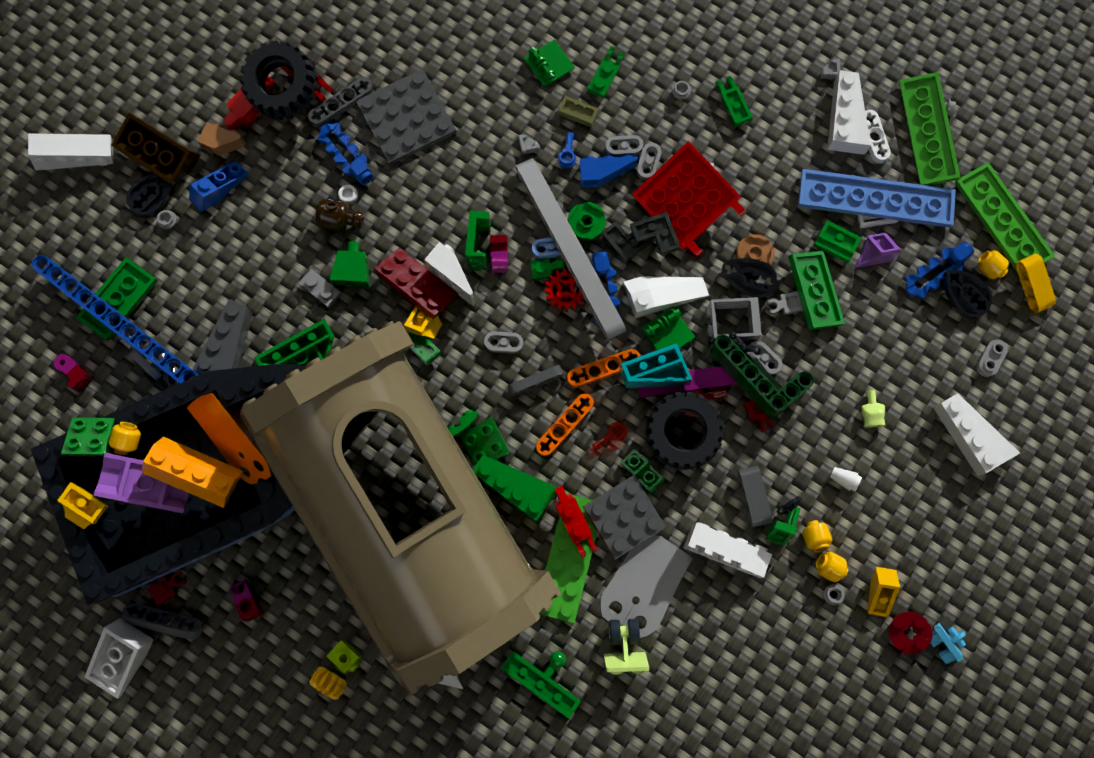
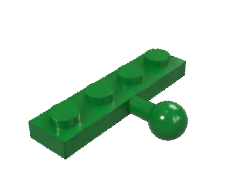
M512 651L501 669L569 719L581 700L551 679L555 670L565 665V655L560 651L553 652L549 658L550 664L543 673Z

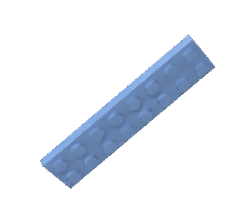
M802 169L798 207L951 228L954 225L956 189Z

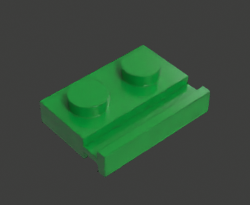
M826 221L813 246L849 263L862 237L832 222Z

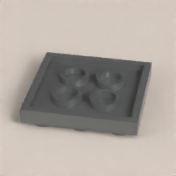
M632 475L582 506L614 560L666 528L635 475Z

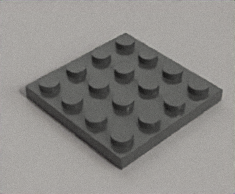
M423 69L356 100L389 166L457 133Z

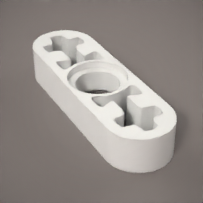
M866 110V118L873 119L871 124L867 120L869 136L871 133H877L880 136L878 141H874L870 137L871 146L869 152L872 160L881 164L889 158L891 151L877 112ZM879 150L881 153H884L883 157L881 156V154L877 155V152Z

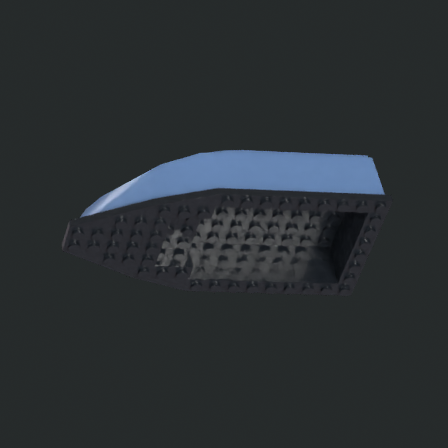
M270 364L207 371L106 415L102 418H115L113 427L119 425L120 422H129L135 424L141 433L138 447L134 452H128L127 455H119L112 448L111 454L144 461L153 444L162 437H165L228 464L187 407L198 397L213 393L231 418L257 448L253 441L254 438L240 417L243 403L254 397L258 399L263 395L266 388L275 383L279 385L285 381L287 374L296 369H299L301 372L305 370L307 365ZM371 411L359 414L348 423L342 436L343 455L379 412ZM67 433L30 449L87 606H92L110 597L121 596L247 539L289 516L295 510L270 469L271 476L266 480L259 478L256 484H249L240 477L224 508L190 493L183 513L97 497L106 503L108 508L95 524H90L85 529H82L65 517L64 507L57 500L70 482L94 495L101 475L104 457L102 455H94V457L89 455L87 457H83V455H75L74 457L62 455L61 451ZM238 452L239 456L241 458H244V455L241 452ZM254 460V466L259 471H264L261 463ZM241 466L243 474L250 477L248 469Z

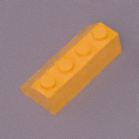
M162 437L153 444L143 461L142 473L223 508L243 473L238 468L165 437Z

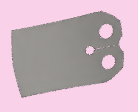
M653 535L631 549L601 596L602 617L607 621L619 620L620 625L627 626L628 619L643 616L647 624L645 628L639 629L640 638L655 632L692 558L674 544L657 535ZM633 597H638L640 602L634 604L632 602ZM614 601L622 605V611L617 615L609 611V605Z

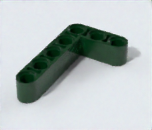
M724 334L717 336L710 346L711 355L768 417H777L814 384L813 375L807 371H802L778 390L729 336ZM772 403L776 404L777 407H778V409L775 408V407L772 405Z

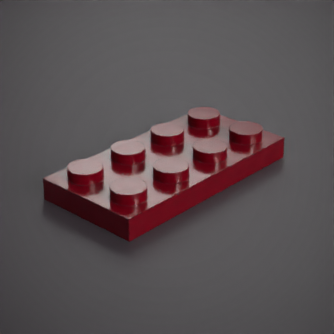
M398 248L384 259L373 271L375 275L432 319L437 317L458 297V293L401 248Z

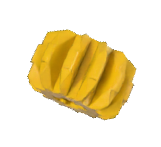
M318 667L309 681L311 686L331 699H338L343 694L347 685L345 680L324 667Z

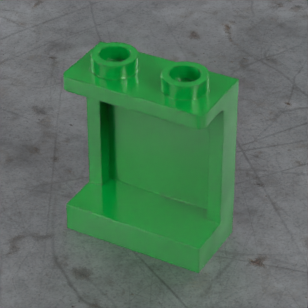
M470 210L465 256L469 268L481 271L487 269V259L485 253L477 252L479 232H491L490 214L487 211Z

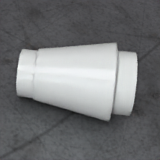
M837 467L834 468L830 478L848 491L852 490L855 492L862 479L856 472Z

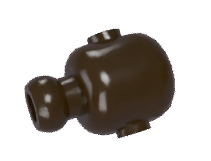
M322 199L318 202L316 208L315 223L320 229L335 232L345 231L348 225L360 229L363 227L364 213L361 211L351 212L350 206L346 202Z

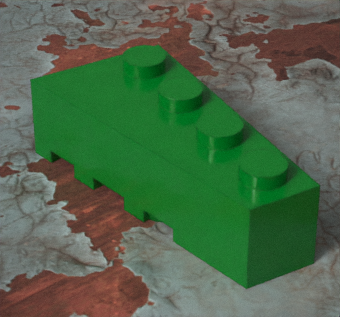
M482 455L472 467L473 472L480 481L533 521L538 520L556 496L554 490L557 488L556 486L485 455Z

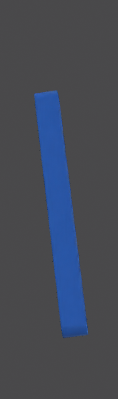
M38 255L33 259L32 267L36 272L177 382L182 383L193 376L199 375L47 256ZM105 308L104 313L100 314L101 310ZM120 319L119 324L114 326L115 322ZM135 330L134 335L129 337V334ZM147 342H150L149 346L146 349H144V345ZM164 353V358L159 361V356ZM179 365L178 371L173 372L174 367Z

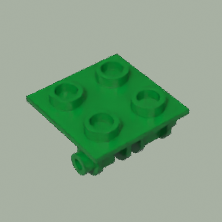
M555 39L539 49L530 48L528 50L529 55L524 57V60L543 87L575 69Z
M673 306L641 327L656 350L676 343L680 349L695 338L694 334L680 317L681 312L679 309H674Z
M492 416L460 436L474 464L482 455L494 460L509 455V448Z
M72 418L61 454L70 455L71 457L75 455H83V457L102 455L104 457L105 453L111 454L112 448L108 446L115 418Z

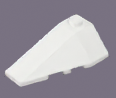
M641 276L623 282L635 318L709 296L704 279L701 277Z

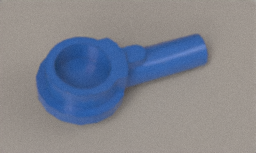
M572 132L567 133L565 148L558 155V164L565 169L571 168L576 164V155L572 150L574 133Z

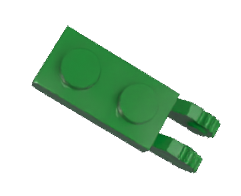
M612 46L601 61L587 88L588 92L603 99L611 87L625 56V52L621 51L616 62L611 61L610 59L615 52V47Z
M731 76L726 77L728 90L725 89L721 80L715 81L718 93L734 127L752 122L753 116Z

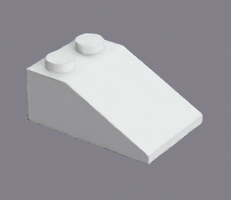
M439 242L424 259L427 269L455 290L465 301L474 306L473 291L457 260L454 249L448 244L444 246Z
M121 618L112 622L103 629L85 678L115 698H120L146 658L153 639L134 626L127 624Z

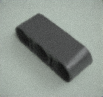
M754 466L737 470L750 526L756 527L772 523V514L759 467Z

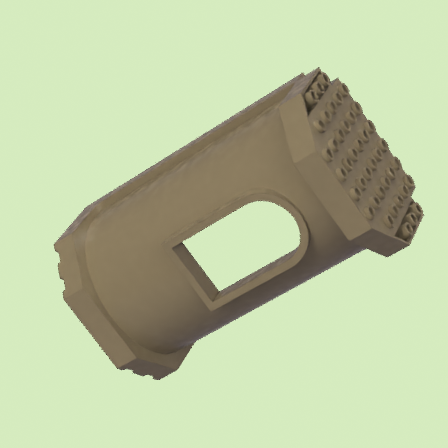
M391 321L382 326L380 330H377V328L370 330L362 338L360 335L355 336L348 341L343 349L338 346L330 350L323 360H320L318 357L307 363L305 370L300 372L299 369L290 372L286 375L285 381L279 385L275 383L269 386L258 399L254 397L243 403L240 417L396 680L409 693L414 694L426 684L430 687L440 683L444 675L448 676L451 674L456 676L533 625L540 619L539 612L548 610L552 605V599L559 597L561 592L548 571L532 569L527 563L409 364L405 352L413 345L411 338L400 321L396 323ZM376 411L386 413L402 425L451 507V510L397 544L394 543L348 466L342 452V436L346 426L354 417L365 412Z

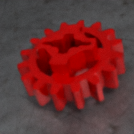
M563 269L562 274L557 270L556 277L549 276L551 282H546V287L548 288L545 289V294L548 295L546 297L547 301L552 300L551 307L557 305L558 311L563 307L568 312L569 307L576 310V304L582 305L581 299H584L580 289L578 295L574 291L577 284L571 273H567L566 269ZM554 286H555V289L558 290V292L556 293L555 296H554V294H553V287H554ZM569 288V292H567V291H565L564 293L562 292V289H565V290H566V289Z

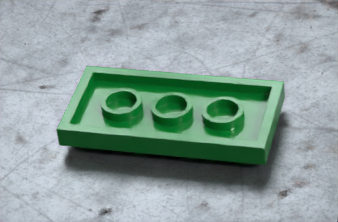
M824 251L796 253L788 256L809 330L844 325L845 321Z
M125 257L96 292V295L124 317L128 318L158 280ZM84 308L76 317V319L108 342L115 334V332ZM105 308L101 310L100 314L104 313ZM120 319L115 322L114 326L119 324Z

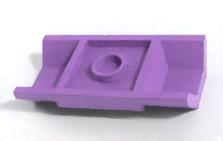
M109 453L104 454L101 475L93 496L178 513L184 512L189 495L188 492L143 474V460Z

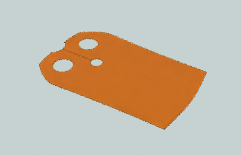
M213 393L198 397L187 407L228 464L240 470L241 466L248 469L250 477L245 476L243 473L241 475L244 481L249 484H256L259 478L266 480L271 476L265 458L243 433ZM238 452H241L244 458H241ZM253 461L260 462L264 471H259L254 466Z

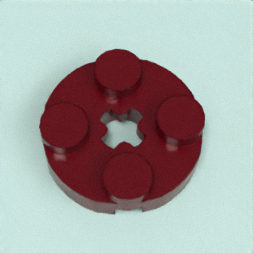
M903 612L895 616L890 623L889 638L893 645L901 652L915 655L923 652L932 641V628L926 618L920 614ZM908 627H912L913 631H917V635H913V639H909L908 635H904V631H907Z

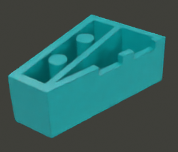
M677 343L623 362L619 368L626 388L689 386L692 381Z

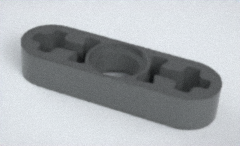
M557 365L516 381L507 386L510 396L513 397L564 376L561 366Z

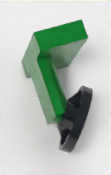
M800 496L790 500L776 511L778 515L788 514L786 522L783 523L777 520L767 531L766 540L785 546L795 536L797 530L796 523L801 510L798 507V503L802 500Z

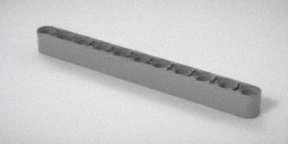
M531 158L516 165L515 169L550 236L553 238L557 249L576 281L605 338L609 340L626 332L621 317L536 162Z

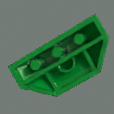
M323 319L255 356L254 359L258 366L270 364L307 365V363L318 357L320 360L326 358L327 352L332 350L335 336L327 321Z

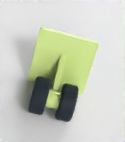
M628 619L627 626H620L619 620L609 621L610 644L620 645L622 639V653L604 654L606 672L619 675L630 671L635 674L649 671L645 652L628 653L627 638L631 645L639 644L640 642L638 619Z

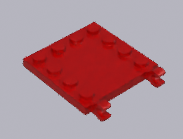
M690 141L684 144L632 194L652 217L667 212L680 248L683 251L689 248L697 257L703 251L694 241L727 210L732 207L740 217L747 212L738 202L741 198L739 193Z

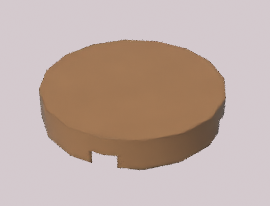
M752 234L739 242L736 249V259H757L771 265L775 257L774 247L766 237Z

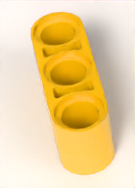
M1033 254L1017 261L1016 269L1030 309L1034 313H1039L1055 306L1056 298L1042 257L1039 254Z

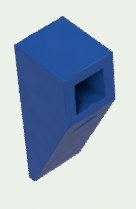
M608 155L603 158L584 157L580 159V186L600 187L635 168L638 157H633L632 155H624L622 157Z
M234 161L190 185L189 200L203 212L225 197L248 175V172L237 161Z

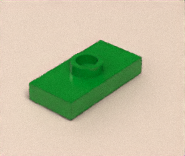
M408 332L413 342L409 349L426 366L442 354L426 336Z

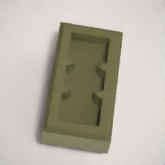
M564 96L557 111L558 115L591 128L599 113L598 108L568 96Z

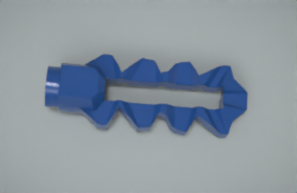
M339 123L322 126L317 140L320 143L327 144L326 152L330 155L335 154L334 160L336 164H344L342 171L345 175L353 176L361 185L368 184L373 179V174L367 166L365 154H358V146L355 143H349L350 137L347 133H341ZM332 132H334L356 159L351 165L327 135L330 137Z
M964 241L954 248H944L941 250V257H932L928 261L929 266H920L916 269L918 274L908 275L904 278L907 283L906 293L909 296H918L922 300L926 297L929 288L935 291L940 285V280L942 281L944 272L953 269L962 271L964 262L974 254L972 246ZM948 258V262L952 266L919 289L915 286V282Z
M607 252L593 253L591 259L592 266L598 277H607L609 297L615 308L620 306V301L613 295L618 292V286L610 281L616 276V271L610 266Z

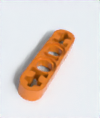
M629 349L574 368L567 375L568 384L577 388L620 373L619 368L622 363L619 357H622V360H626L629 354L632 357L636 356V358L640 357V354L637 350ZM615 360L618 362L619 367L616 370H610L607 363ZM591 367H598L600 374L593 377L589 374V369ZM582 370H586L588 380H585L584 376L579 378L578 383L575 380L571 381L573 374L576 373L577 376L583 375Z
M589 394L579 395L538 440L536 450L539 455L543 457L550 456L592 410L594 401ZM582 399L585 401L586 399H588L589 407L584 406L581 409V412L583 414L580 415L579 411L574 409L573 407L576 406V408L578 409L581 406L580 400ZM575 413L577 421L569 423L566 420L567 414ZM556 427H561L564 430V435L560 438H556L553 435V430ZM550 435L551 439L557 443L554 445V443L551 442L549 445L550 450H544L542 452V447L540 444H547V442L549 441V438H547V436Z

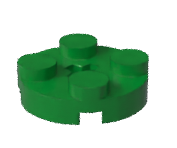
M585 202V204L574 206L569 212L568 222L577 239L592 242L605 230V215L602 208L597 204ZM590 218V223L592 224L584 225L582 219Z

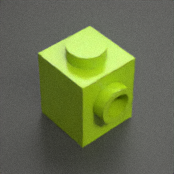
M341 640L327 655L344 674L349 671L353 673L361 664L359 660L362 656L345 640Z

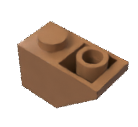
M209 122L206 123L197 140L203 150L218 156L246 145L242 134L238 131H229L218 123L211 124Z

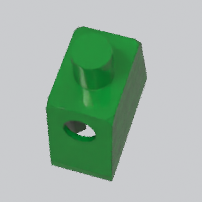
M349 241L347 251H337L330 275V281L333 286L370 288L368 257L365 252L359 251V242Z

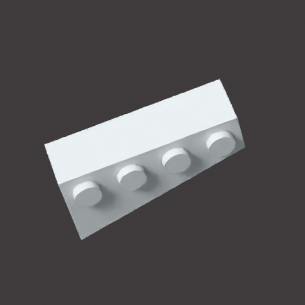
M840 70L834 81L827 150L865 155L871 146L859 73Z
M28 133V156L36 171L94 165L105 166L113 164V147L111 146L113 141L111 135Z
M959 394L933 407L977 476L988 473L1020 454L1011 443Z
M699 522L691 526L684 546L686 550L758 578H764L772 556L765 547L759 545L754 547L749 545L748 541L738 537L735 539L724 531H716L710 528V526Z

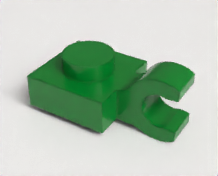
M549 258L530 260L533 281L549 279L553 272L557 270L562 272L565 269L564 260H556L550 263Z

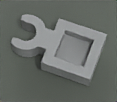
M798 291L781 294L779 301L777 299L767 301V305L773 304L776 309L769 311L770 315L777 314L779 310L783 311V315L803 312Z

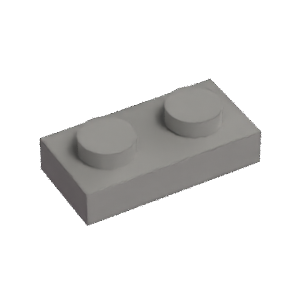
M312 269L299 282L300 286L328 308L341 296L339 290Z

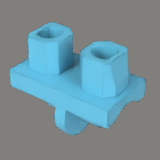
M940 623L934 626L935 630L932 631L931 645L935 647L941 642L945 643L947 648L939 652V655L946 664L956 659L958 662L963 660V654L955 643L957 642L961 648L964 647L966 644L962 638L966 633L963 630L957 632L954 627H950L948 629L952 635L950 637Z

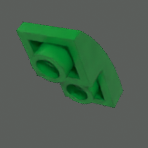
M468 410L462 413V416L458 418L460 426L457 427L455 424L447 427L454 439L466 433L478 421L480 417L477 411Z
M635 449L620 462L631 475L636 476L640 485L650 494L664 481V477Z

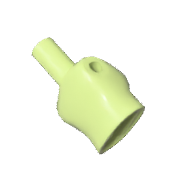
M875 390L867 391L868 404L861 407L864 427L886 426L884 419L885 406L876 402Z

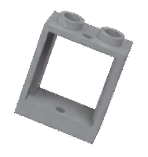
M758 297L710 300L705 308L706 318H709L710 325H707V335L711 337V343L719 336L717 334L715 309L747 308L750 333L736 335L742 341L759 340L762 334Z

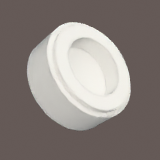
M344 185L339 189L338 196L340 201L352 205L358 199V192L354 186Z

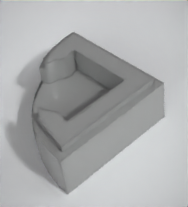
M834 59L823 68L820 79H836L840 71V59Z
M518 135L522 155L540 151V146L536 140L527 137V135Z

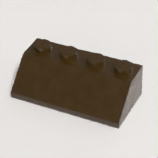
M130 112L111 144L112 147L172 185L189 174L201 156L143 118Z

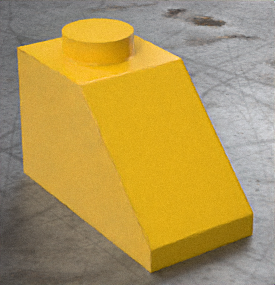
M881 567L875 568L870 582L868 614L889 617L900 589L897 570Z

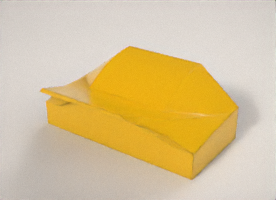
M416 306L404 324L406 331L433 339L442 326L438 316L432 319Z
M71 482L57 500L64 507L65 517L82 529H85L90 524H95L108 508V505L102 500Z

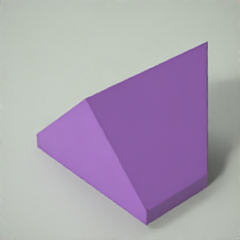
M887 233L869 235L855 268L892 262L900 254V248Z

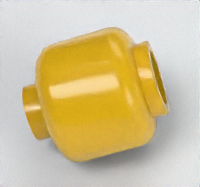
M986 251L978 259V269L989 279L1002 278L1008 272L1009 262L998 251Z
M120 422L119 425H115L112 428L108 442L109 446L115 449L114 452L116 454L127 455L128 452H134L137 449L141 433L135 424Z
M818 520L807 523V527L802 531L807 548L814 550L815 553L829 549L832 543V536L827 524L819 523Z
M831 551L821 554L816 561L818 574L832 582L845 578L848 573L846 559Z

